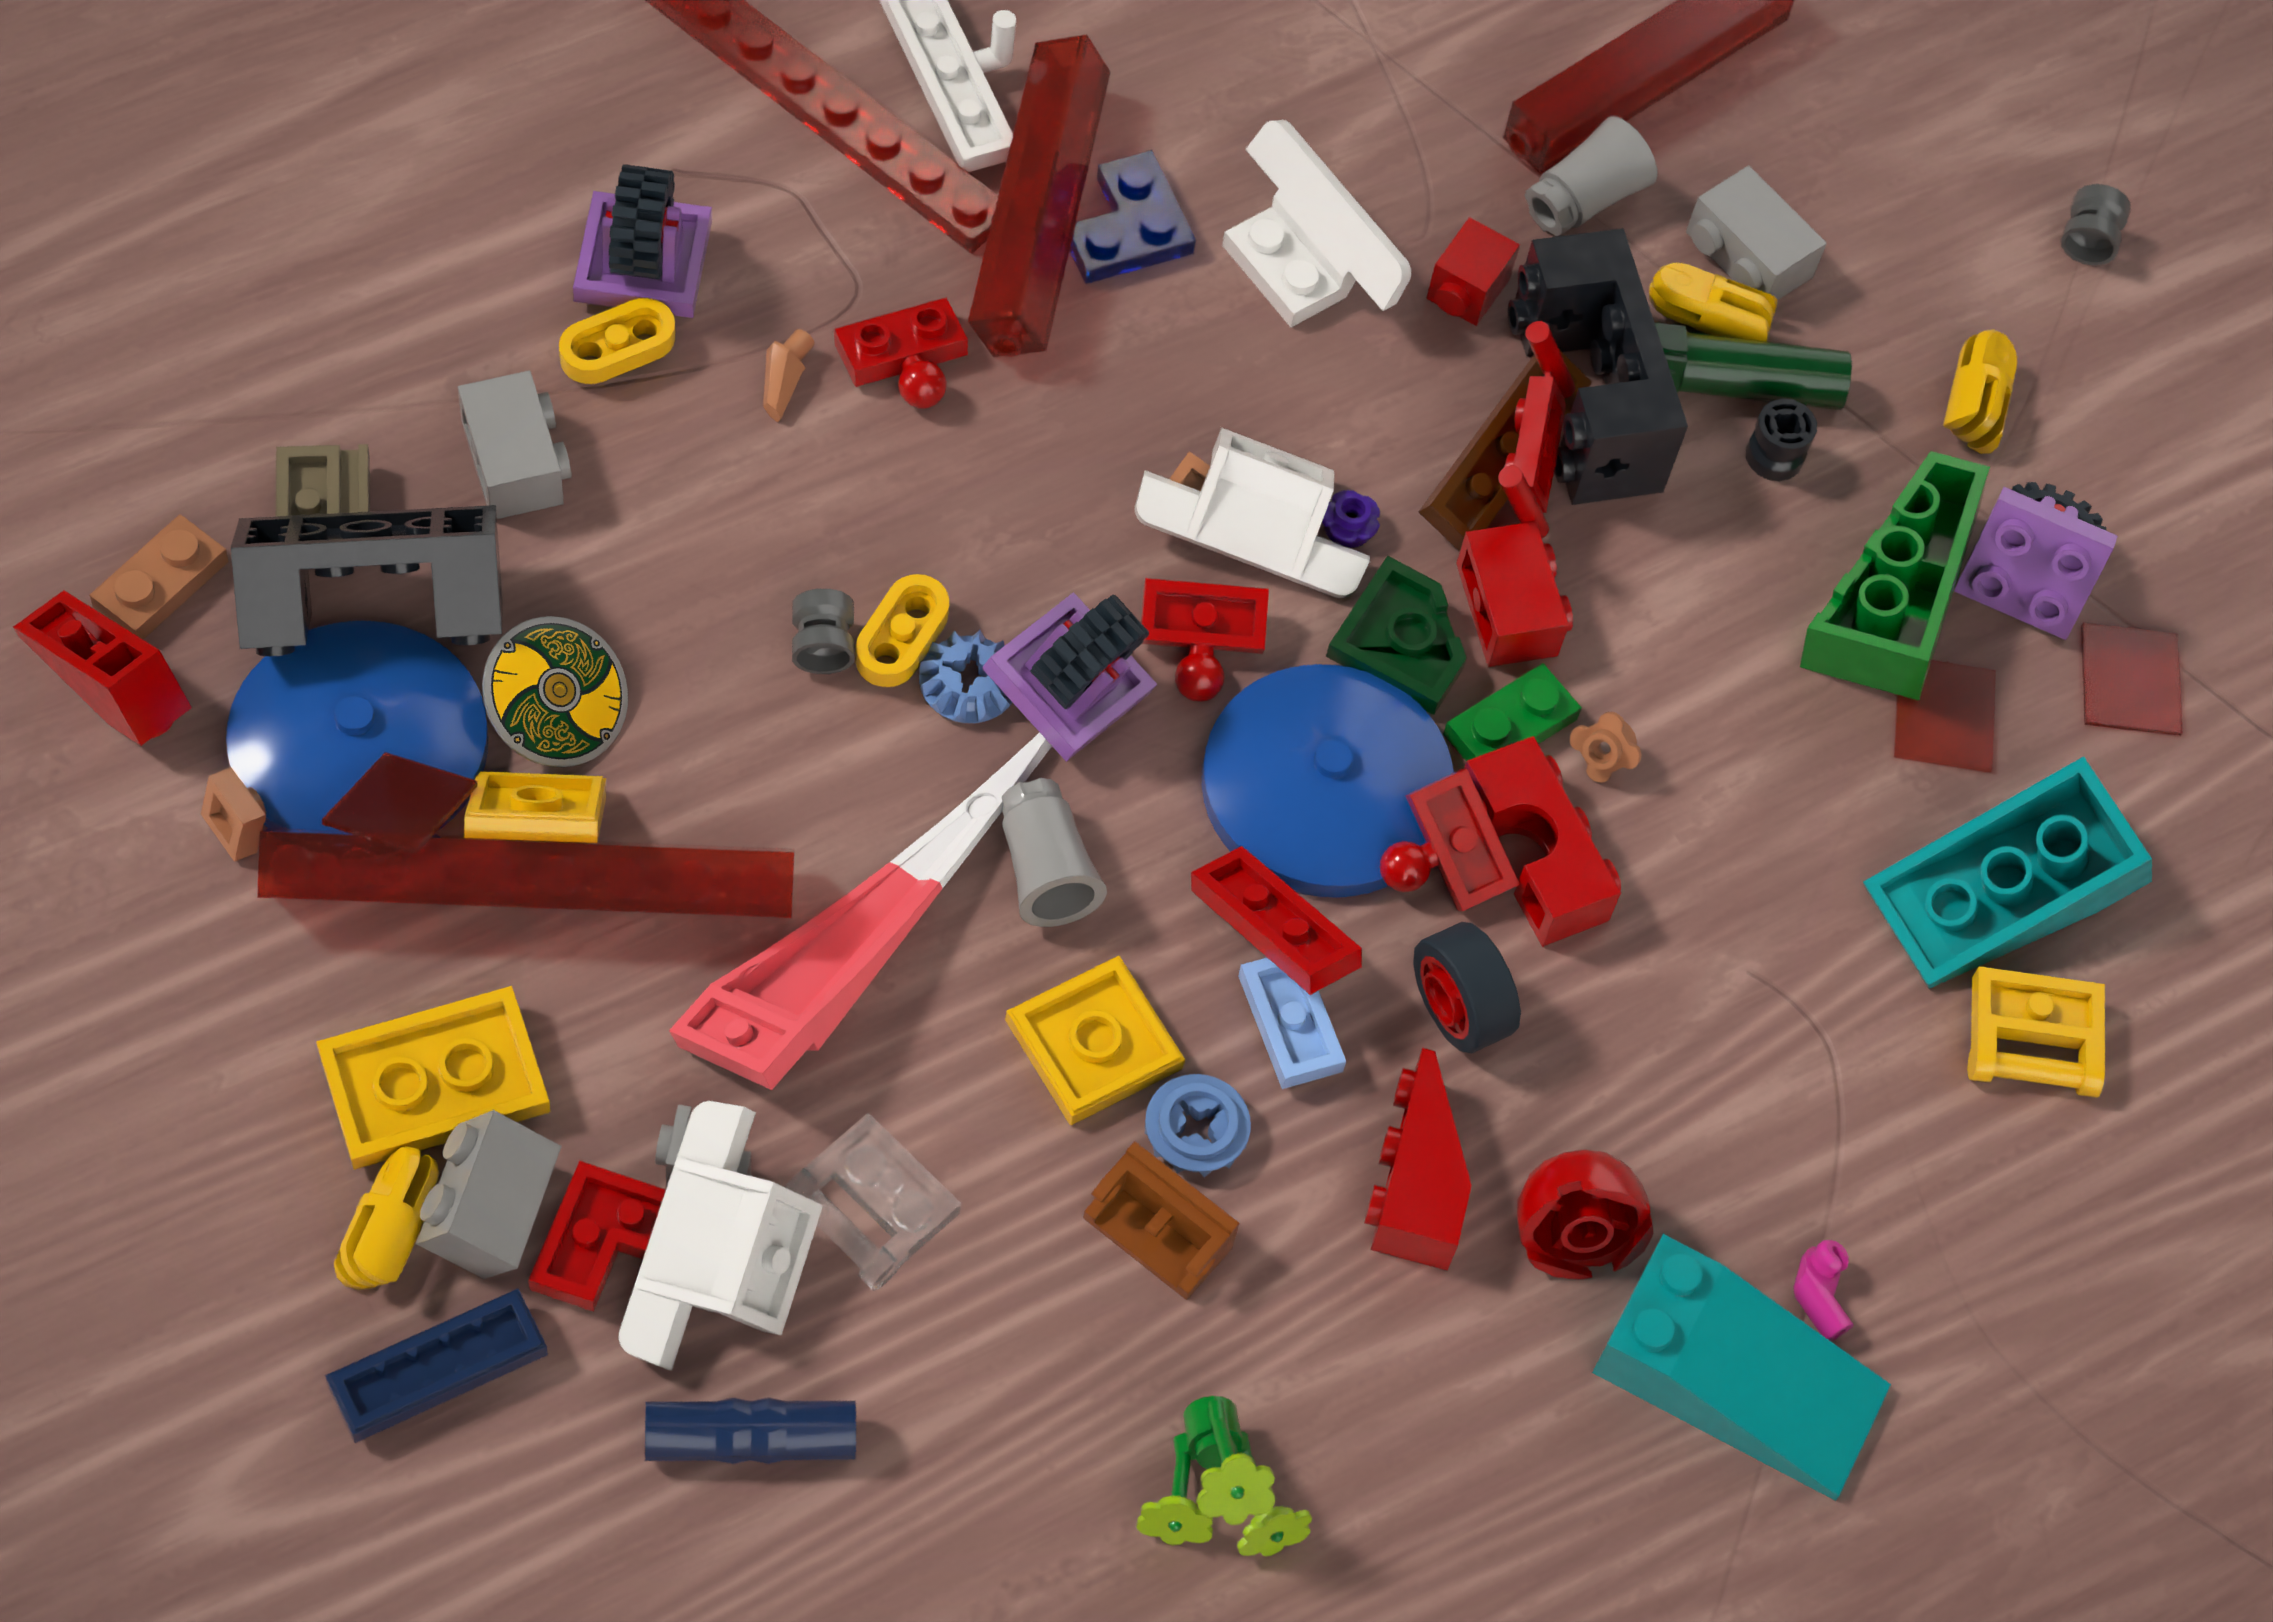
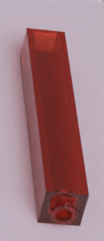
M1677 0L1513 101L1503 138L1518 158L1526 160L1539 175H1542L1581 145L1606 118L1614 116L1628 121L1787 21L1795 0Z
M1087 34L1036 42L968 318L969 325L993 357H1014L1019 354L1047 351L1111 73Z

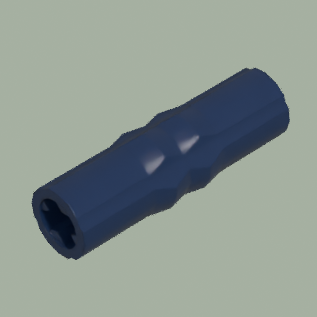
M733 1397L719 1401L646 1402L645 1461H720L736 1464L751 1460L770 1464L784 1460H855L856 1401H784L770 1397L748 1401Z

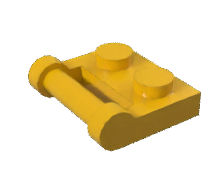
M1979 966L1972 977L1971 1049L1967 1066L1968 1078L1974 1081L1990 1083L1993 1077L2070 1087L2075 1088L2077 1095L2098 1098L2102 1092L2105 1079V984ZM1997 1038L2078 1049V1063L1997 1051Z

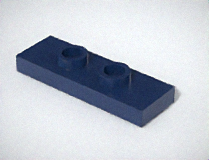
M519 1288L331 1372L325 1375V1378L354 1443H357L548 1355L547 1345Z

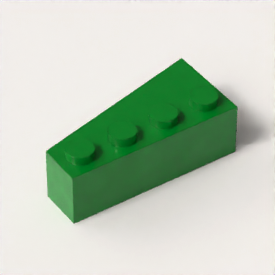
M1930 451L1893 504L1888 518L1879 530L1874 531L1865 544L1862 555L1851 571L1844 574L1833 590L1830 601L1821 613L1818 612L1807 627L1800 668L1919 701L1978 516L1990 466Z

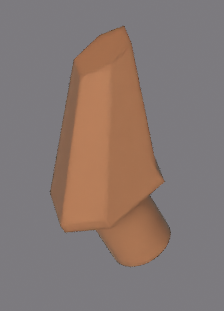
M796 329L784 344L774 341L766 350L763 407L777 423L781 420L800 376L806 369L801 360L815 345L813 338L802 329Z

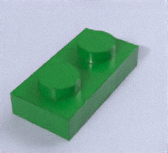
M1542 663L1446 723L1443 735L1467 762V760L1532 736L1540 744L1575 722L1579 717L1582 707L1546 665Z

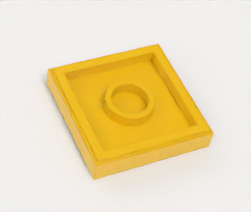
M480 771L476 775L464 816V838L598 843L606 801V778H603V776Z
M1119 955L1006 1011V1023L1070 1126L1184 1068V1056Z

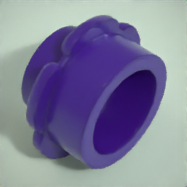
M1343 490L1332 496V501L1327 506L1322 523L1325 526L1327 536L1332 542L1348 548H1356L1364 545L1378 532L1380 523L1377 521V518L1380 516V509L1371 497L1363 496L1353 490ZM1354 513L1357 518L1347 517L1346 514Z

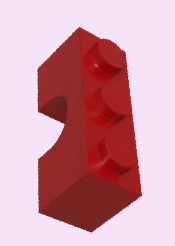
M1532 736L1467 760L1465 768H1467L1498 837L1507 834L1524 835L1539 844L1546 857L1524 865L1519 878L1520 885L1516 886L1514 896L1541 946L1544 947L1609 922L1621 895L1620 877L1613 863L1607 858L1602 859L1593 843L1591 826L1586 814L1580 807H1573L1564 791L1562 774L1555 759L1550 755H1544L1535 737Z

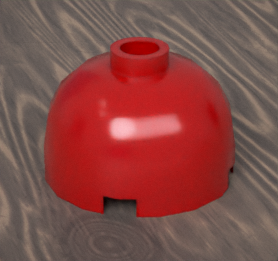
M1584 1149L1564 1152L1545 1160L1530 1173L1517 1200L1520 1241L1526 1249L1528 1260L1534 1268L1553 1277L1575 1280L1593 1278L1592 1271L1588 1267L1603 1266L1612 1262L1614 1272L1627 1267L1645 1252L1654 1234L1650 1204L1641 1181L1623 1161L1606 1152Z

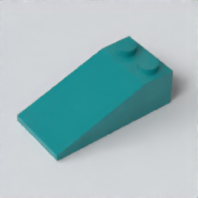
M2083 756L1863 881V884L1930 989L2096 914L2151 883L2152 858Z
M1665 1234L1662 1235L1592 1371L1593 1374L1835 1501L1841 1494L1891 1386L1889 1382L1726 1266Z

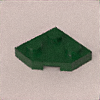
M1388 555L1329 643L1326 654L1327 658L1342 666L1368 672L1409 694L1425 711L1432 715H1435L1458 679L1467 659L1459 636L1455 637L1448 617V602L1442 584Z

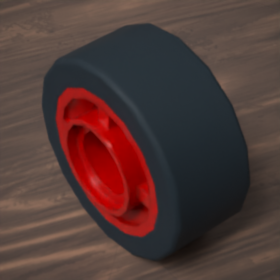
M1460 922L1422 939L1414 948L1413 958L1416 983L1429 1014L1446 1040L1461 1052L1472 1054L1511 1036L1519 1028L1521 1008L1518 991L1499 949L1484 931L1473 923Z

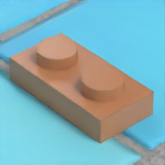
M179 514L89 595L92 606L95 610L141 639H145L229 562L227 552L222 545Z

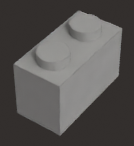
M1749 165L1698 197L1686 233L1692 238L1698 250L1705 255H1709L1730 276L1731 280L1772 294L1777 300L1814 277L1827 244Z
M531 371L458 386L463 428L486 505H496L497 519L564 504L562 480L571 478L569 458L563 441L558 443L552 442L549 429L556 428V421L548 392L537 394Z
M495 1110L458 1124L449 1135L444 1146L443 1157L447 1162L440 1181L430 1190L421 1207L420 1218L424 1221L416 1244L483 1279L517 1269L561 1145Z

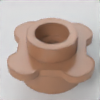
M1605 712L1595 724L1589 727L1579 725L1570 734L1571 746L1581 752L1587 763V775L1596 782H1606L1611 778L1612 772L1623 767L1633 769L1641 761L1642 754L1637 746L1633 729L1624 721L1622 716L1615 712ZM1602 742L1609 744L1610 752H1604L1601 749Z

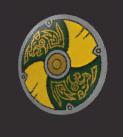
M546 616L522 622L510 629L498 640L485 665L482 683L483 699L491 724L501 739L512 750L534 763L549 767H572L588 762L603 753L614 742L623 726L628 707V688L620 661L600 635L577 621L562 617Z

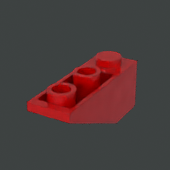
M1422 1048L1415 1070L1402 1068L1393 1106L1403 1108L1404 1113L1400 1129L1392 1126L1387 1128L1378 1164L1390 1167L1386 1187L1373 1186L1364 1224L1376 1226L1370 1250L1448 1271L1459 1244L1472 1184L1436 1052Z

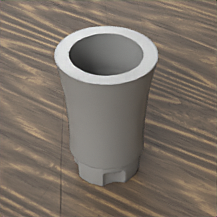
M1608 117L1581 145L1558 164L1543 173L1540 181L1526 190L1525 199L1529 205V213L1543 231H1549L1557 237L1572 227L1577 228L1593 216L1621 199L1653 185L1657 179L1656 162L1648 144L1632 125L1621 118Z
M1038 778L1031 782H1019L1009 788L1002 795V812L1004 815L1002 826L1010 849L1017 882L1020 917L1030 925L1053 927L1068 924L1089 915L1102 904L1107 895V888L1088 855L1078 832L1070 805L1062 798L1058 783L1051 779Z

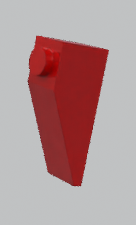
M65 590L13 626L18 637L108 725L140 746L150 739L167 732L175 720L192 708L159 649Z

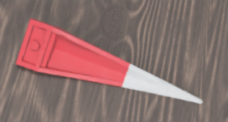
M1039 732L966 800L892 861L810 921L754 958L711 983L669 1030L677 1046L773 1090L806 1051H818L1000 815L1003 807L1002 795L1017 783H1024L1052 745Z

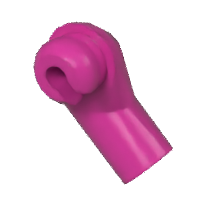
M1823 1240L1817 1246L1807 1249L1801 1257L1793 1288L1796 1300L1818 1332L1832 1342L1854 1326L1834 1297L1840 1272L1848 1267L1849 1257L1846 1249L1840 1243L1833 1240Z

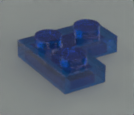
M1152 150L1099 164L1097 181L1112 212L1065 225L1064 240L1085 284L1194 254L1196 238Z

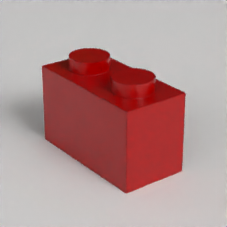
M1537 522L1467 531L1456 565L1487 666L1495 667L1558 657L1566 633L1572 630L1573 612L1569 598L1566 595L1559 594L1555 582L1557 572L1555 553L1550 543L1543 544Z

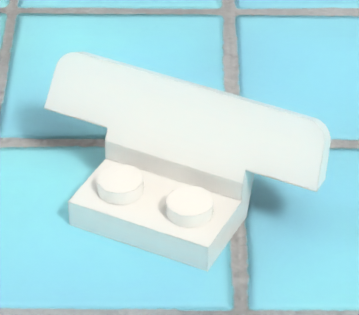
M1276 120L1267 122L1248 145L1246 151L1279 189L1274 195L1272 207L1225 231L1222 246L1290 327L1345 299L1356 280L1382 311L1396 305L1411 278V268L1407 259L1288 121Z
M1221 428L1213 448L1211 466L1201 491L1146 470L1144 471L1135 504V514L1138 520L1146 526L1335 598H1345L1357 589L1370 562L1369 555L1317 536L1334 490V470Z
M714 1101L703 1102L692 1111L619 1331L620 1345L628 1354L672 1371L692 1307L722 1314L763 1332L782 1335L823 1205L774 1182L737 1173L756 1112L743 1106Z

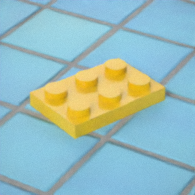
M512 986L316 1041L354 1170L386 1161L393 1152L401 1147L409 1146L424 1150L444 1144L458 1124L492 1110L516 1122L551 1112L550 1101Z

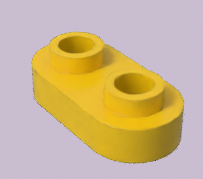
M638 298L570 325L560 337L559 356L561 367L564 373L574 381L583 384H597L656 361L668 354L675 343L674 315L665 304L658 300ZM641 334H650L653 336L645 340L637 338V336ZM586 356L598 357L595 360H584L582 358Z
M913 574L899 579L889 589L856 641L855 664L859 674L866 681L880 687H894L905 683L913 676L929 652L932 642L935 643L948 621L949 595L945 587L938 580L927 575ZM917 609L924 611L927 615L922 618H914L908 612ZM881 656H891L896 659V662L884 664L876 659Z

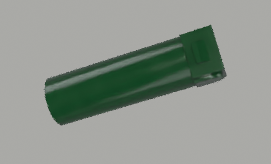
M1655 323L1677 394L1679 391L1765 402L1791 399L1808 407L1842 410L1845 406L1852 373V358L1849 351L1688 333L1686 326Z

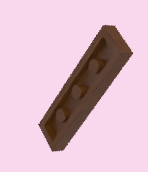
M1561 352L1575 383L1574 393L1564 399L1566 415L1571 413L1578 388L1589 387L1592 381ZM1533 355L1418 511L1459 552L1465 533L1467 531L1487 529L1508 500L1498 480V475L1505 467L1508 454L1516 453L1519 437L1515 428L1517 402L1520 398H1526L1530 376L1545 377L1535 355Z

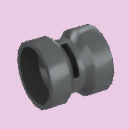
M2103 184L2086 185L2079 189L2074 196L2070 208L2071 219L2067 222L2061 238V247L2064 252L2073 260L2086 265L2097 266L2113 261L2121 245V230L2127 224L2131 211V203L2127 196L2120 190Z
M813 589L797 595L792 601V624L798 630V633L792 639V662L797 668L814 674H832L849 668L854 663V639L848 633V630L854 625V601L842 591L833 589Z

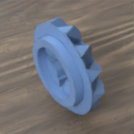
M954 630L947 640L939 644L932 642L928 654L920 664L919 672L920 689L931 708L945 718L961 723L985 722L1006 711L1012 704V701L982 669L988 659L1005 646L1004 641L995 643L984 637L981 630L973 636H959ZM974 660L978 666V675L982 677H976L973 685H969L968 693H964L961 673L959 672L964 671L966 664H970V661Z
M1189 1074L1168 1081L1155 1092L1147 1107L1144 1134L1148 1135L1155 1157H1162L1172 1164L1176 1173L1187 1170L1199 1172L1203 1177H1206L1214 1170L1222 1167L1230 1168L1235 1159L1246 1149L1250 1136L1251 1120L1243 1098L1229 1084L1212 1076ZM1183 1112L1186 1116L1190 1114L1196 1121L1202 1120L1205 1117L1209 1119L1215 1115L1207 1133L1211 1142L1208 1139L1204 1140L1197 1133L1189 1137L1183 1136L1179 1138L1186 1125V1118Z

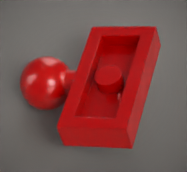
M947 297L834 329L835 347L855 387L900 375L898 387L902 398L909 405L920 409L935 406L945 395L947 387L946 377L942 369L936 364L968 355V338Z
M1145 578L1141 623L1149 631V635L1142 644L1189 648V655L1183 658L1176 668V686L1184 697L1192 701H1208L1221 691L1224 684V670L1220 662L1214 657V650L1263 654L1266 641L1269 589Z
M1467 768L1460 769L1405 795L1427 843L1419 846L1413 842L1402 841L1391 845L1383 853L1380 861V873L1384 882L1390 888L1399 892L1415 891L1426 883L1431 869L1438 866L1457 910L1465 911L1520 885Z

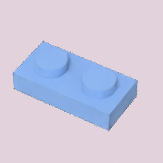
M1268 958L1241 964L1238 977L1281 1088L1285 1089L1342 1073L1346 1065V1059L1319 991L1311 995L1308 994Z

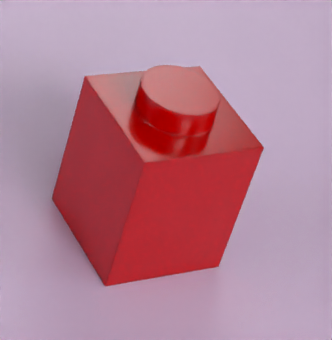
M1469 217L1435 263L1426 299L1437 304L1445 313L1460 317L1477 326L1511 279L1520 244Z

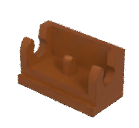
M1136 1141L1131 1144L1121 1159L1091 1193L1095 1199L1087 1207L1083 1215V1219L1185 1300H1188L1231 1251L1240 1224Z

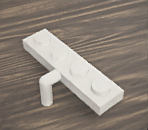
M879 0L962 174L1017 159L1018 143L984 76L986 72L1007 67L1011 63L1016 27L1015 15L1008 10L996 12L993 16L991 46L973 52L948 0Z

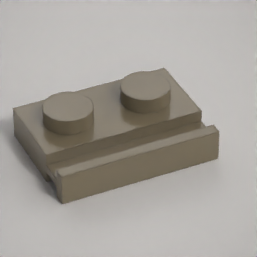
M358 444V450H340V445L276 447V516L370 512V455L368 444Z

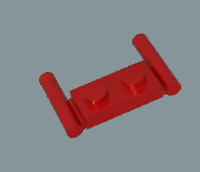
M1535 321L1527 327L1525 334L1545 377L1530 376L1526 398H1520L1517 402L1515 428L1519 437L1516 453L1508 454L1505 467L1500 471L1498 480L1520 523L1536 521L1541 538L1543 539L1549 532V524L1543 513L1547 512L1557 448L1559 447L1566 409L1564 399L1574 393L1575 383L1549 326L1543 321Z

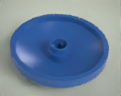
M347 621L320 626L309 630L306 645L295 646L293 653L282 656H265L251 670L240 686L230 709L226 733L230 766L237 773L246 788L251 787L255 789L261 797L266 810L264 825L279 837L296 846L313 852L340 857H366L395 852L412 846L443 828L469 801L476 775L480 771H484L489 739L486 710L481 693L473 677L461 661L443 645L418 631L378 621Z
M1314 664L1286 668L1271 673L1253 682L1238 693L1223 709L1210 732L1201 776L1203 800L1208 817L1219 838L1230 852L1243 846L1297 893L1317 897L1339 898L1368 894L1388 887L1380 873V861L1383 853L1391 845L1402 841L1413 842L1419 846L1427 843L1405 795L1454 773L1447 743L1440 729L1425 709L1409 694L1362 670L1338 665Z

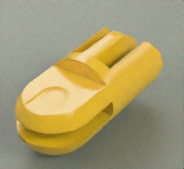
M1672 263L1662 266L1654 275L1653 281L1649 285V300L1656 311L1669 319L1709 335L1767 342L1778 303L1777 298L1772 294L1684 263Z
M1994 329L1985 330L1979 334L1972 335L1965 341L1960 351L1943 426L1950 429L1952 434L1961 441L1968 442V447L1980 454H1990L1998 448L2003 435L2017 368V355L2014 345L2005 334Z
M409 1146L397 1149L385 1161L370 1192L361 1196L356 1212L334 1261L336 1277L344 1286L361 1290L398 1280L424 1224V1221L420 1218L421 1207L426 1196L438 1180L439 1169L436 1161L431 1156L424 1155L420 1158V1150Z

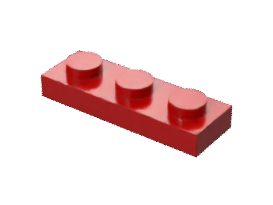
M1243 846L1191 872V891L1308 994L1311 995L1362 968V948Z

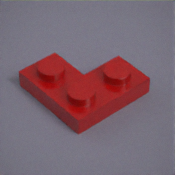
M579 1160L528 1279L529 1290L594 1312L618 1253L622 1252L643 1260L666 1189Z

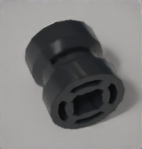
M1778 399L1765 405L1758 416L1755 430L1746 446V460L1750 468L1757 475L1772 481L1789 480L1797 475L1805 462L1807 451L1817 433V421L1814 414L1804 404L1791 399Z

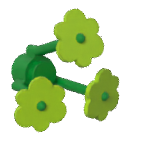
M1208 1396L1197 1399L1189 1404L1183 1413L1186 1432L1173 1438L1176 1461L1171 1496L1160 1499L1158 1503L1147 1502L1142 1505L1141 1516L1138 1517L1136 1525L1138 1531L1147 1536L1161 1537L1163 1542L1170 1545H1180L1185 1541L1205 1543L1212 1538L1213 1528L1211 1525L1213 1524V1517L1223 1515L1226 1523L1237 1525L1244 1522L1248 1514L1254 1515L1250 1524L1243 1529L1244 1537L1237 1543L1240 1555L1251 1556L1261 1552L1263 1556H1270L1280 1552L1284 1546H1291L1306 1539L1311 1531L1308 1526L1312 1521L1310 1512L1307 1510L1294 1512L1292 1508L1284 1506L1273 1507L1275 1503V1495L1271 1488L1275 1479L1273 1471L1268 1466L1256 1465L1251 1453L1249 1436L1246 1432L1240 1430L1237 1407L1233 1401L1222 1396ZM1194 1459L1197 1460L1201 1467L1207 1469L1201 1476V1483L1204 1489L1197 1497V1504L1187 1498L1191 1460Z

